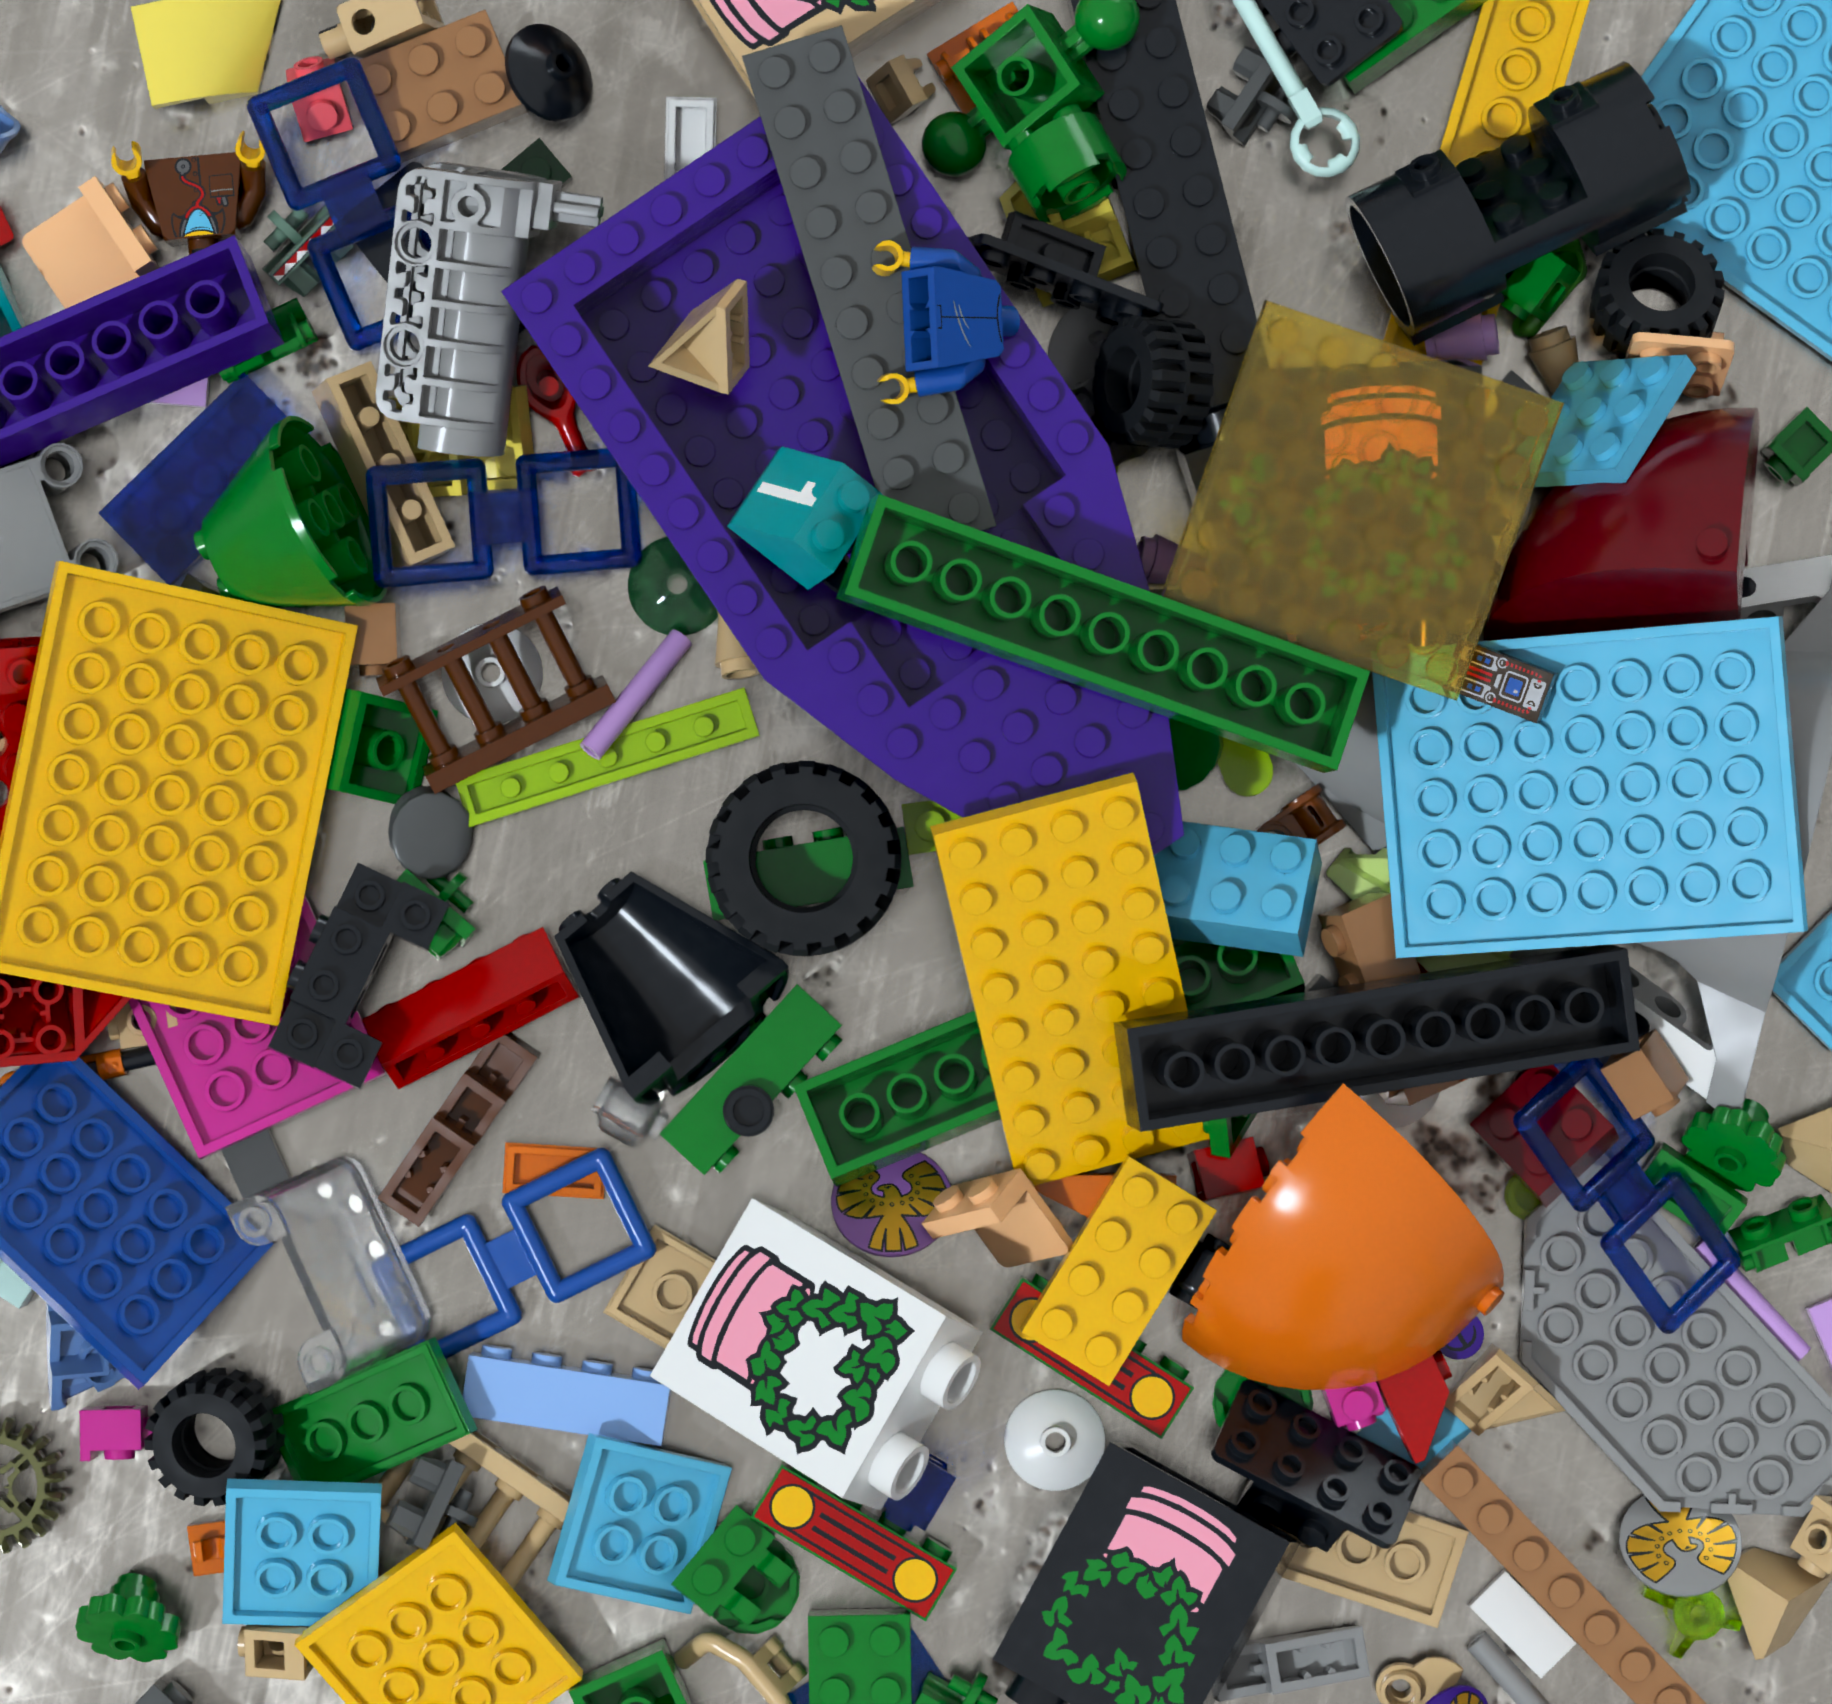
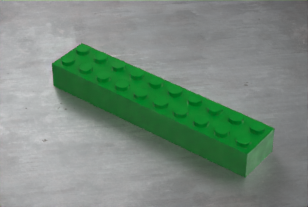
M881 494L876 495L869 501L836 599L1322 773L1338 770L1370 671Z
M1172 939L1188 1011L1305 992V982L1292 955ZM975 1011L793 1085L830 1178L836 1187L1000 1119Z

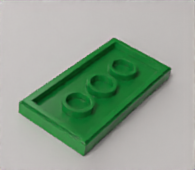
M435 1336L272 1409L274 1414L282 1413L284 1424L277 1429V1433L285 1434L284 1446L279 1450L293 1481L358 1483L478 1430Z

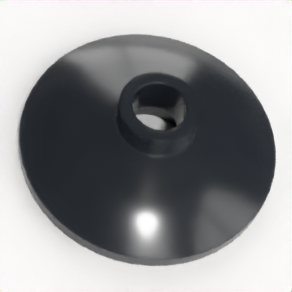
M532 24L514 34L506 49L505 69L509 84L519 101L533 114L554 122L566 121L581 113L591 96L592 78L587 60L578 45L563 31L546 24Z

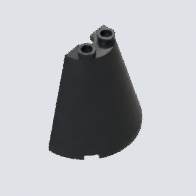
M631 871L623 879L615 878L600 890L597 899L601 903L591 912L584 914L581 910L570 914L561 923L559 933L554 937L626 1092L637 1104L652 1105L660 1100L658 1093L666 1089L672 1096L681 1093L708 1075L740 1047L766 1018L762 1006L770 997L773 1001H776L780 998L789 977V966L781 958Z

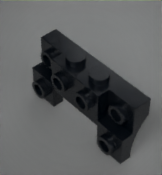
M357 863L337 906H334L330 916L321 914L309 938V942L316 945L307 963L299 959L289 977L286 987L293 990L290 996L291 1001L268 1047L298 1063L316 1069L361 1090L367 1074L383 1046V1042L350 1027L352 1019L388 948L392 936L428 952L432 940L450 908V904L405 882L400 883L365 865Z

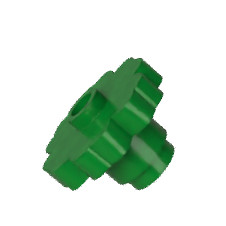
M1745 1098L1742 1110L1717 1106L1714 1108L1712 1115L1706 1112H1696L1693 1119L1688 1123L1682 1137L1683 1144L1688 1148L1685 1157L1733 1189L1745 1192L1754 1190L1756 1184L1765 1187L1772 1186L1775 1179L1781 1175L1787 1159L1785 1154L1780 1151L1783 1139L1769 1124L1767 1110L1760 1103Z
M127 1573L118 1577L117 1583L110 1588L108 1594L93 1596L89 1600V1605L79 1607L75 1628L77 1638L81 1641L92 1643L91 1649L96 1653L107 1655L117 1660L131 1657L140 1662H150L165 1659L168 1650L178 1648L181 1633L180 1618L176 1615L165 1613L166 1607L159 1603L160 1595L157 1592V1583L152 1578L142 1574Z

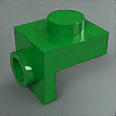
M1805 407L1761 450L1768 458L1764 465L1781 483L1786 484L1790 480L1795 486H1798L1807 480L1810 474L1832 453V431L1808 407Z

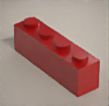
M541 927L531 933L517 937L512 943L486 956L474 959L467 966L440 980L429 982L422 989L395 1003L384 1005L377 1012L363 1018L362 1021L368 1035L383 1042V1046L377 1056L382 1067L399 1090L578 998L579 995L558 950L545 929Z

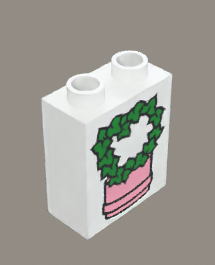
M752 1198L650 1377L839 1497L881 1510L888 1497L895 1501L903 1499L921 1479L929 1460V1449L921 1444L920 1441L939 1408L942 1407L945 1410L956 1408L972 1390L981 1368L980 1358L973 1354L972 1351L983 1331L793 1215Z

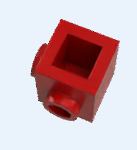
M1253 1137L1242 1139L1231 1158L1211 1155L1210 1147L1197 1149L1187 1154L1197 1198L1203 1202L1258 1190L1264 1184L1263 1177L1269 1176V1165L1264 1148L1262 1146L1256 1147Z

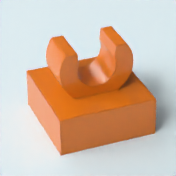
M225 1519L189 1524L187 1531L194 1576L223 1573Z

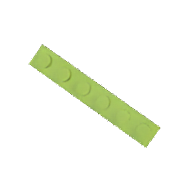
M745 687L629 723L600 760L592 758L580 747V743L584 739L582 738L481 770L456 783L462 805L469 812V827H475L759 737L760 734Z

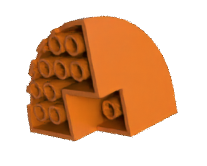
M1343 1083L1301 1131L1300 1134L1304 1138L1297 1147L1296 1156L1292 1160L1289 1158L1278 1160L1272 1168L1270 1175L1262 1186V1190L1267 1193L1262 1200L1256 1195L1251 1197L1231 1228L1234 1232L1229 1240L1232 1246L1229 1251L1222 1246L1215 1252L1202 1276L1205 1278L1190 1301V1304L1197 1308L1198 1311L1196 1316L1190 1313L1184 1319L1182 1341L1204 1358L1220 1367L1261 1383L1300 1390L1356 1387L1383 1380L1408 1370L1431 1357L1451 1342L1479 1312L1484 1316L1488 1315L1501 1301L1505 1293L1501 1290L1504 1285L1503 1266L1499 1254L1487 1233L1454 1190L1403 1136Z

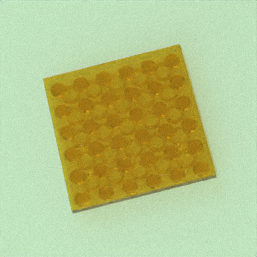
M1265 300L1161 596L1379 675L1457 701L1564 403Z

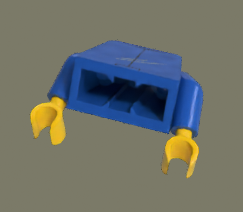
M891 240L882 241L874 248V251H888L895 258V264L891 266L883 264L873 265L872 270L877 275L890 276L899 267H910V270L901 272L906 372H915V377L905 378L898 373H886L879 377L877 382L888 381L893 378L900 384V393L896 398L882 399L881 402L899 404L908 397V394L918 392L919 397L958 391L983 372L987 358L1001 356L1004 350L1003 337H1012L1018 332L1020 316L1014 306L1002 305L1001 286L997 280L982 277L980 269L954 249L912 247L911 252L903 251L899 244Z

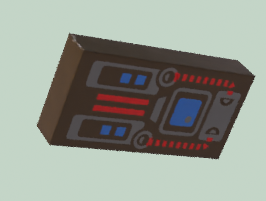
M1458 638L1441 687L1534 723H1540L1558 673L1468 639Z

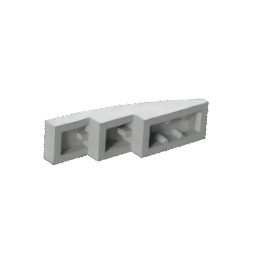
M1358 1625L1248 1640L1216 1701L1221 1702L1263 1693L1275 1695L1370 1677L1363 1627Z

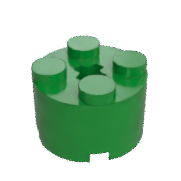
M1078 104L1063 107L1053 116V121L1043 125L1036 131L1029 129L1020 132L1008 144L1012 152L1008 160V168L1036 217L1043 222H1051L1048 217L1049 214L1060 213L1062 219L1067 220L1092 209L1114 192L1109 183L1115 178V175L1118 174L1121 181H1123L1127 173L1126 165L1097 116L1091 112H1083Z

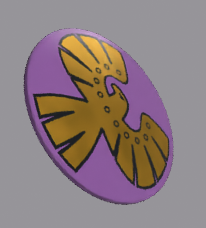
M919 1152L836 1187L834 1184L831 1196L833 1218L842 1235L851 1244L864 1252L882 1257L911 1255L925 1249L937 1240V1238L932 1239L921 1223L933 1210L934 1199L951 1186L943 1170L932 1159Z

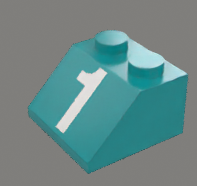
M782 446L776 451L727 527L809 590L834 573L858 536L870 499L878 494L882 495V493L842 462Z

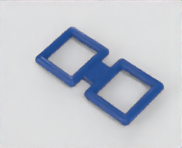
M602 1147L597 1148L506 1193L502 1198V1206L514 1229L487 1242L476 1218L471 1214H464L371 1260L368 1265V1272L406 1349L425 1341L392 1272L463 1238L498 1311L437 1340L445 1359L518 1324L522 1319V1311L510 1288L537 1275L548 1299L553 1303H560L652 1258L657 1251L656 1244L609 1150ZM597 1171L632 1241V1245L561 1279L526 1206Z

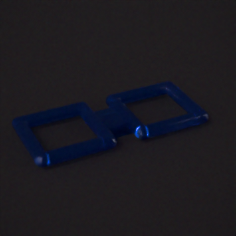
M348 57L252 96L248 99L246 107L288 206L292 210L300 211L322 201L325 202L336 229L312 238L307 244V251L349 348L354 351H360L381 342L384 319L362 328L331 253L394 228L396 205L384 209L372 181L399 170L402 160L361 62L355 57ZM347 81L378 157L302 187L270 111ZM407 211L406 219L408 221L411 220L412 213ZM423 230L422 241L430 250L431 239L428 233ZM396 314L395 323H399L400 316Z
M607 448L521 455L515 463L517 491L488 493L486 465L478 458L372 466L366 471L365 478L374 582L380 588H396L488 580L494 573L492 544L514 542L522 543L523 568L530 576L635 568L642 561L637 492ZM615 468L621 549L543 555L537 474ZM466 479L473 561L393 567L387 485Z
M1597 1057L1569 1062L1515 1113L1513 1124L1574 1210L1586 1212L1597 1201L1600 1203L1614 1223L1600 1240L1601 1248L1660 1331L1665 1334H1672L1740 1267L1741 1259L1679 1172H1668L1654 1186L1637 1162L1653 1148L1655 1137L1641 1117L1633 1120L1600 1071L1604 1066L1601 1060ZM1584 1076H1587L1631 1140L1582 1186L1537 1121ZM1673 1197L1717 1261L1669 1308L1624 1244Z

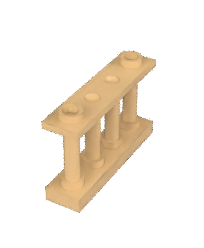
M476 1430L449 1443L456 1448L453 1454L456 1458L455 1461L465 1465V1469L448 1504L453 1500L472 1471L478 1472L481 1467H484L498 1477L495 1482V1486L498 1487L477 1517L478 1521L475 1528H470L466 1533L470 1540L480 1550L514 1499L520 1501L524 1495L540 1506L536 1512L539 1516L538 1520L500 1573L514 1589L555 1529H562L571 1496ZM416 1458L386 1470L378 1483H382L380 1523L384 1522L386 1524L393 1509L388 1503L409 1474Z

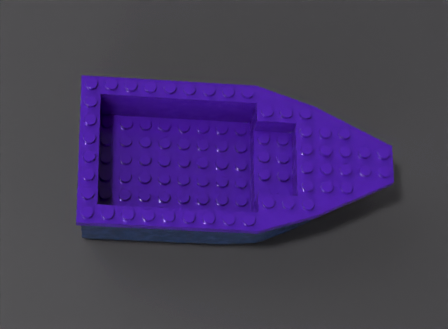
M859 78L910 247L954 249L977 266L981 271L982 277L996 280ZM758 117L501 291L767 683L894 780L962 818L1134 773L1138 783L1153 855H1156L1184 836L1168 717L836 599L838 593L831 590L822 581L807 590L727 527L776 451L782 446L842 462L875 487L761 117ZM736 279L747 281L750 367L729 395L648 367L694 308ZM1001 288L1002 305L1014 306ZM1020 316L1018 332L1012 337H1003L1004 350L1001 356L987 358L983 372L965 387L955 391L997 525L994 528L984 530V532L1150 591L1109 445Z

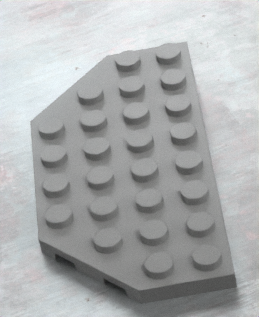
M1605 1153L1547 1208L1540 1203L1525 1217L1519 1361L1660 1512H1681V1507L1709 1509L1712 1514H1764L1804 1517L1812 1509L1813 1505L1810 1503L1815 1495L1827 1496L1832 1491V1398Z

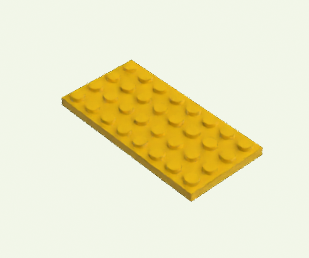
M1134 773L930 826L1013 1170L1021 1168L1026 1177L1035 1186L1121 1163L1127 1155L1136 1159L1210 1139L1209 1134L1204 1132L1203 1122L1143 1132L1127 1125L1114 1022L1188 1011L1138 783Z

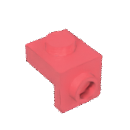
M320 56L307 57L296 62L293 68L286 70L287 88L304 143L353 130L352 119L338 77L335 58L330 60L329 58L323 59Z

